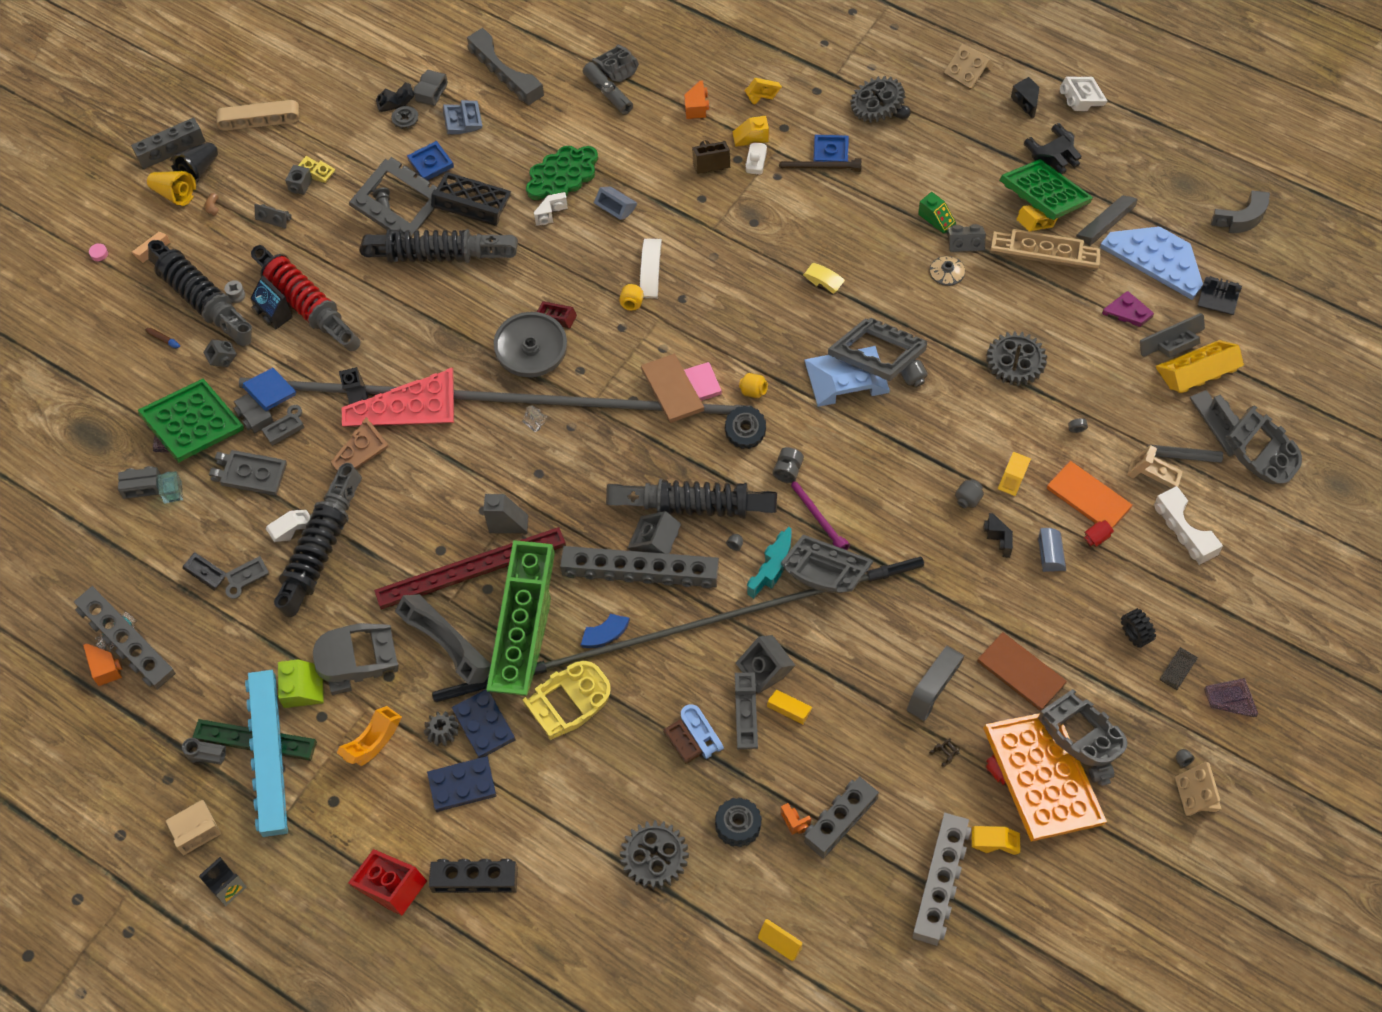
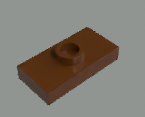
M681 719L663 729V733L685 764L703 754V751Z

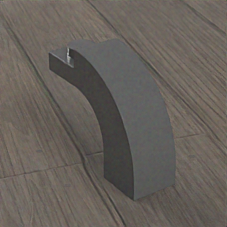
M1251 191L1247 201V208L1240 211L1215 209L1211 225L1229 227V233H1241L1253 229L1264 217L1269 204L1270 192Z

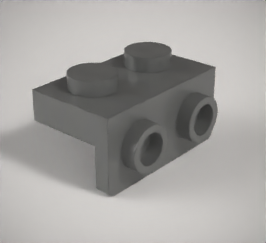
M972 224L968 227L961 225L947 227L950 252L985 250L986 233L983 226Z

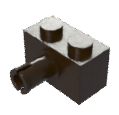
M705 140V143L702 141L699 146L692 147L693 166L697 174L731 168L730 149L726 141L710 144L709 141Z

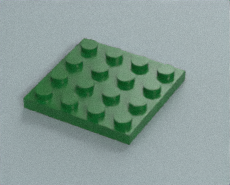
M1041 159L1007 172L999 180L1006 188L1013 190L1020 198L1028 201L1032 207L1039 209L1047 218L1052 220L1090 204L1093 199L1091 195Z
M204 378L138 409L139 416L178 463L244 430L243 424Z

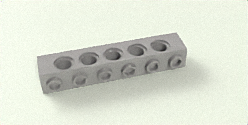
M944 812L912 939L936 946L939 939L944 940L947 927H944L943 923L944 919L949 920L952 907L948 906L949 899L954 900L957 887L953 886L954 879L959 880L962 867L958 866L959 859L964 860L967 847H964L963 843L964 839L969 840L971 827H968L969 819ZM954 836L958 839V842L952 843L948 840V837ZM950 856L953 862H945L943 857ZM938 876H946L948 882H940ZM935 895L941 896L943 902L937 903L932 897ZM933 915L937 917L938 922L931 923L927 917Z

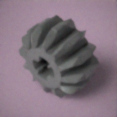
M437 711L436 717L429 715L430 721L424 724L426 728L424 734L428 736V741L430 743L434 741L437 747L441 742L444 746L447 745L446 741L448 740L454 742L453 736H458L457 728L459 727L453 715L449 716L446 711L443 715H440Z

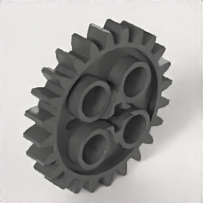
M878 76L876 80L871 78L869 83L864 81V86L859 85L860 90H854L855 94L852 95V100H850L854 115L858 116V119L863 118L864 122L869 119L871 123L873 119H876V122H878L879 118L885 120V116L891 118V113H897L896 109L902 108L901 104H904V98L906 97L901 82L898 83V80H893L892 77L887 79L884 76L880 79Z
M1016 331L1013 332L1012 336L1008 332H1006L1005 337L999 335V340L994 339L993 344L990 343L987 350L986 362H988V368H992L991 374L997 373L996 379L1002 377L1003 383L1009 380L1010 385L1016 382L1019 386L1021 381L1027 385L1028 380L1033 383L1035 377L1039 379L1040 374L1044 373L1047 364L1046 349H1041L1042 343L1036 344L1037 338L1031 340V335L1029 334L1024 337L1023 332L1020 333V336L1017 335ZM1020 346L1021 349L1016 371H1013L1012 368L1015 360L1017 347Z
M654 820L653 826H650L648 821H646L645 828L638 824L637 832L631 829L632 837L625 836L627 843L621 844L622 849L625 851L620 852V857L624 858L620 860L621 865L625 866L623 868L624 873H629V880L636 877V885L642 881L644 889H646L648 884H651L652 890L655 889L656 884H659L660 888L663 889L664 882L671 886L672 878L678 881L677 873L684 874V869L681 866L686 867L688 863L684 859L689 858V853L684 852L688 850V845L683 844L685 837H679L680 831L673 832V825L666 828L664 821L661 826H658L656 820ZM648 838H655L656 842L648 844L646 840ZM667 848H672L674 852L673 854L667 855L664 853V850ZM638 855H643L645 857V859L641 862H637L634 860L635 857ZM658 865L663 867L661 872H654L652 870Z

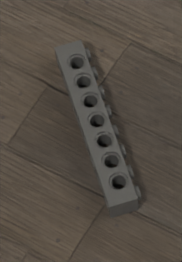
M563 546L560 567L562 576L568 578L585 577L591 580L600 578L607 581H639L646 584L662 583L664 585L678 584L685 587L701 586L703 588L717 587L719 558ZM581 562L586 563L585 565H582V566L578 565V564L581 563ZM599 564H605L603 567H598ZM619 565L625 566V567H623V568H621V569L616 568V567L619 566ZM643 567L642 570H637L636 568ZM658 568L663 569L662 571H659V572H658V571H655V570L658 569ZM682 570L681 573H676L675 571ZM696 571L702 572L701 574H698V575H697V574H694V572H696Z

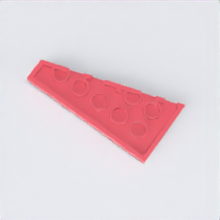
M453 367L438 374H432L427 378L391 389V391L383 394H377L375 397L342 407V426L360 427L366 417L373 426L454 423Z

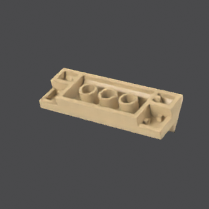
M1013 229L1012 234L994 231L990 251L991 254L1097 271L1099 268L1101 255L1099 248L1083 246L1084 240Z

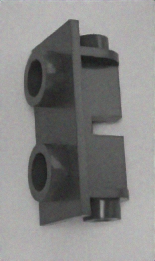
M254 204L256 220L287 228L286 221H290L292 217L288 211L275 210V208L268 207L265 204Z

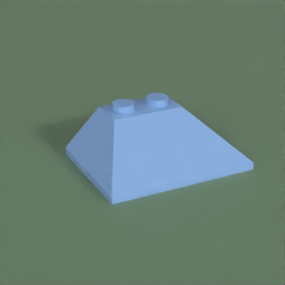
M876 346L858 349L864 352L866 356L879 358ZM830 355L805 359L804 361L818 407L835 404L836 395L866 389L870 390L871 396L890 393L886 380Z

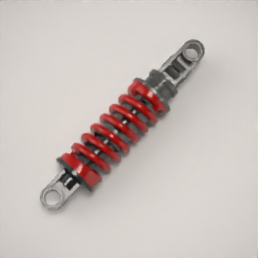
M257 245L252 249L251 257L262 267L260 276H264L285 296L287 303L304 320L308 321L311 328L320 329L323 333H329L349 351H355L360 347V339L342 321V316L337 311V304L327 298L323 292H320L319 288L314 286L307 276L303 275L294 264H291L286 255L277 254L273 256L262 245Z

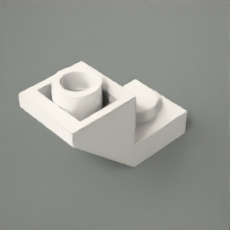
M565 192L548 195L534 211L536 226L553 223L552 211L568 209Z
M307 510L289 511L267 525L266 530L274 542L290 541L297 529H306L310 515Z

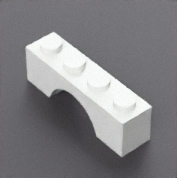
M1176 486L1157 496L1154 504L1155 510L1163 516L1167 526L1177 535L1179 542L1185 545L1191 558L1200 565L1218 556L1223 545L1212 531L1194 529L1186 522L1183 511L1188 500Z

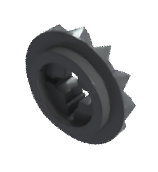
M410 106L399 107L392 113V123H394L395 127L399 126L401 129L407 127L409 129L411 125L415 126V122H418V112Z

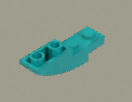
M788 527L785 531H781L776 538V542L766 548L764 552L765 563L761 565L759 573L755 577L752 576L747 583V595L753 599L765 585L772 589L785 569L781 562L791 549L792 528Z

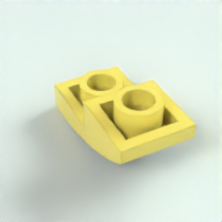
M305 156L298 165L309 168L312 179L324 183L335 172V169L322 161L318 163L308 156Z
M812 263L803 274L814 285L818 286L820 283L833 294L845 281L835 272L816 263Z

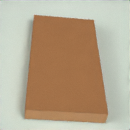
M675 353L641 365V370L670 423L704 411V406Z

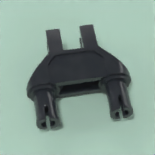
M1057 123V125L1055 124L1051 128V131L1058 136L1057 139L1044 146H1040L1032 137H1029V139L1027 138L1024 141V146L1032 153V158L1035 161L1041 159L1062 175L1066 172L1065 167L1068 166V163L1074 168L1079 166L1080 162L1078 160L1082 156L1074 147L1075 135L1064 129L1060 123Z

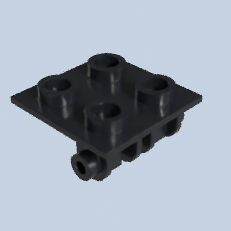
M1206 276L1198 306L1234 315L1242 285H1239L1238 282L1228 283V280L1222 282V278L1219 281L1218 278Z

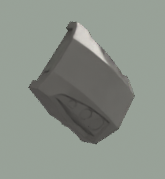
M619 44L615 48L592 59V62L609 76L611 80L618 82L634 75L639 65L638 60L631 52Z

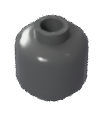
M914 360L900 372L906 384L909 386L915 385V387L924 384V379L928 375L920 360Z
M973 479L963 481L955 493L958 505L963 508L976 507L984 495L983 486Z

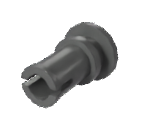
M378 188L374 190L372 194L376 201L390 209L389 189Z

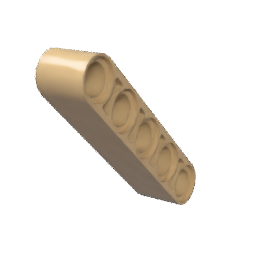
M294 100L225 107L217 110V128L223 131L294 123L299 120V104Z

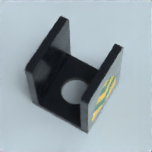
M221 857L199 875V878L225 906L247 887L240 877L232 872Z

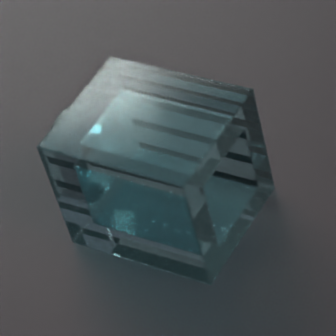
M177 471L158 475L159 495L163 502L170 503L183 500L182 481Z

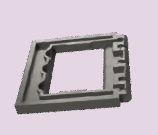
M391 157L389 160L385 159L349 201V206L386 230H400L401 238H405V231L409 230L412 238L415 230H418L435 210L434 207H431V194L433 190L437 189V186L433 184L429 188L431 184L420 175L414 178L416 176L414 171L406 166L400 169L402 163ZM387 172H390L430 199L411 223L368 196L382 182V178Z
M865 318L829 347L828 355L881 377L884 380L891 381L926 351L927 341L917 336L913 338L912 334L902 330L898 331V328L886 323L883 324V322L874 318L869 320ZM865 333H869L907 350L894 363L890 364L882 363L879 358L874 356H866L864 352L858 349L852 350L849 346Z

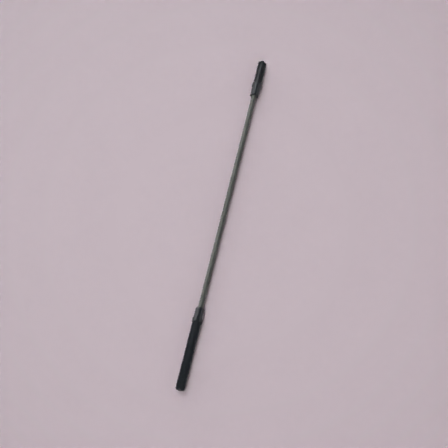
M920 556L888 566L882 565L879 568L868 570L859 583L867 580L872 582L887 579L892 575L921 568L924 566V560ZM812 588L550 662L540 661L537 662L533 676L546 673L547 669L824 593V591ZM489 676L483 683H463L432 692L433 701L440 702L487 689Z

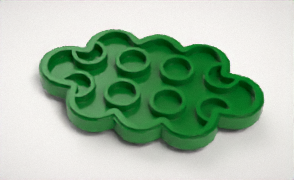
M563 146L556 154L545 156L542 163L533 165L530 168L531 181L526 185L528 197L533 200H541L548 195L565 192L567 196L568 192L579 190L582 182L591 181L595 176L594 165L598 161L597 150L592 146H583L578 150L573 146Z

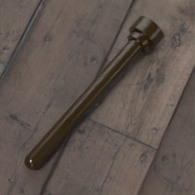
M855 158L851 162L781 161L779 167L838 168L861 172L862 158Z

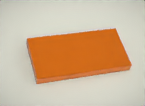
M1072 461L1056 475L1046 488L1095 524L1106 520L1112 529L1133 506V504Z

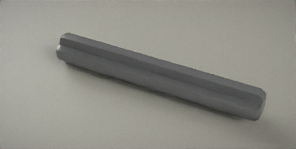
M1152 445L1157 448L1155 456L1209 462H1222L1223 460L1222 451Z

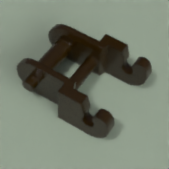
M951 738L945 739L942 745L938 743L929 752L930 755H933L938 750H942L948 756L946 762H943L941 765L943 768L952 762L953 756L958 755L960 747L956 749L952 745ZM948 746L953 752L949 754L944 747Z

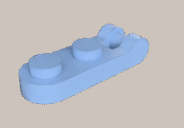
M686 705L681 711V720L703 751L702 755L704 758L711 757V754L715 751L720 752L723 750L724 747L701 710L696 705ZM711 740L713 744L707 747L705 742Z

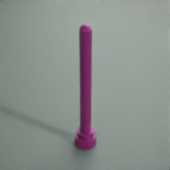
M792 482L791 487L832 539L833 546L848 550L850 547L849 542L837 535L797 482Z

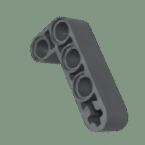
M946 646L915 688L906 711L925 721L931 713L936 699L960 667L965 655Z

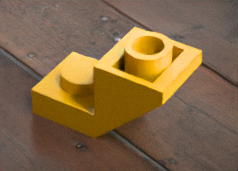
M1013 451L998 490L1016 496L1031 458Z
M974 826L972 827V847L985 853L1000 849L1016 855L1020 853V833L1007 827Z

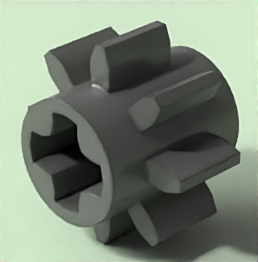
M1111 763L1089 768V775L1093 783L1098 782V785L1101 786L1111 784L1110 778L1115 776Z

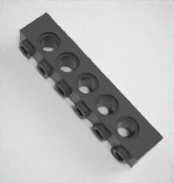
M93 586L74 601L77 606L75 611L82 618L86 616L90 620L88 624L95 632L100 630L104 634L102 639L109 646L113 644L117 648L115 652L122 660L127 658L131 662L129 667L136 674L140 672L144 676L142 680L148 687L154 686L158 690L176 674L173 668ZM95 608H101L99 614L92 615V611ZM108 622H115L112 628H105ZM123 635L128 636V639H127L126 642H124V643H119V642H118V640H119V638H120L121 636H123ZM134 650H142L139 656H132ZM154 663V669L150 671L145 670L147 664Z

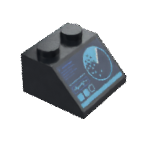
M262 276L250 298L253 304L251 308L256 315L260 314L263 321L268 326L271 325L276 330L293 317L285 296Z

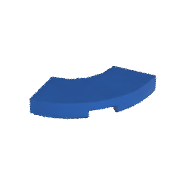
M610 614L608 619L601 625L586 627L581 647L599 648L618 639L626 630L630 621L629 617Z

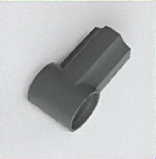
M196 738L186 739L182 744V750L190 762L203 761L220 765L224 762L226 756L225 746L199 742ZM192 748H197L195 752L189 753Z

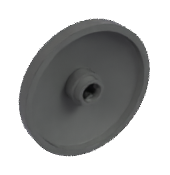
M539 312L519 313L508 318L498 328L494 337L495 355L500 365L512 374L522 377L541 376L554 370L563 361L567 351L566 333L561 324L549 315Z

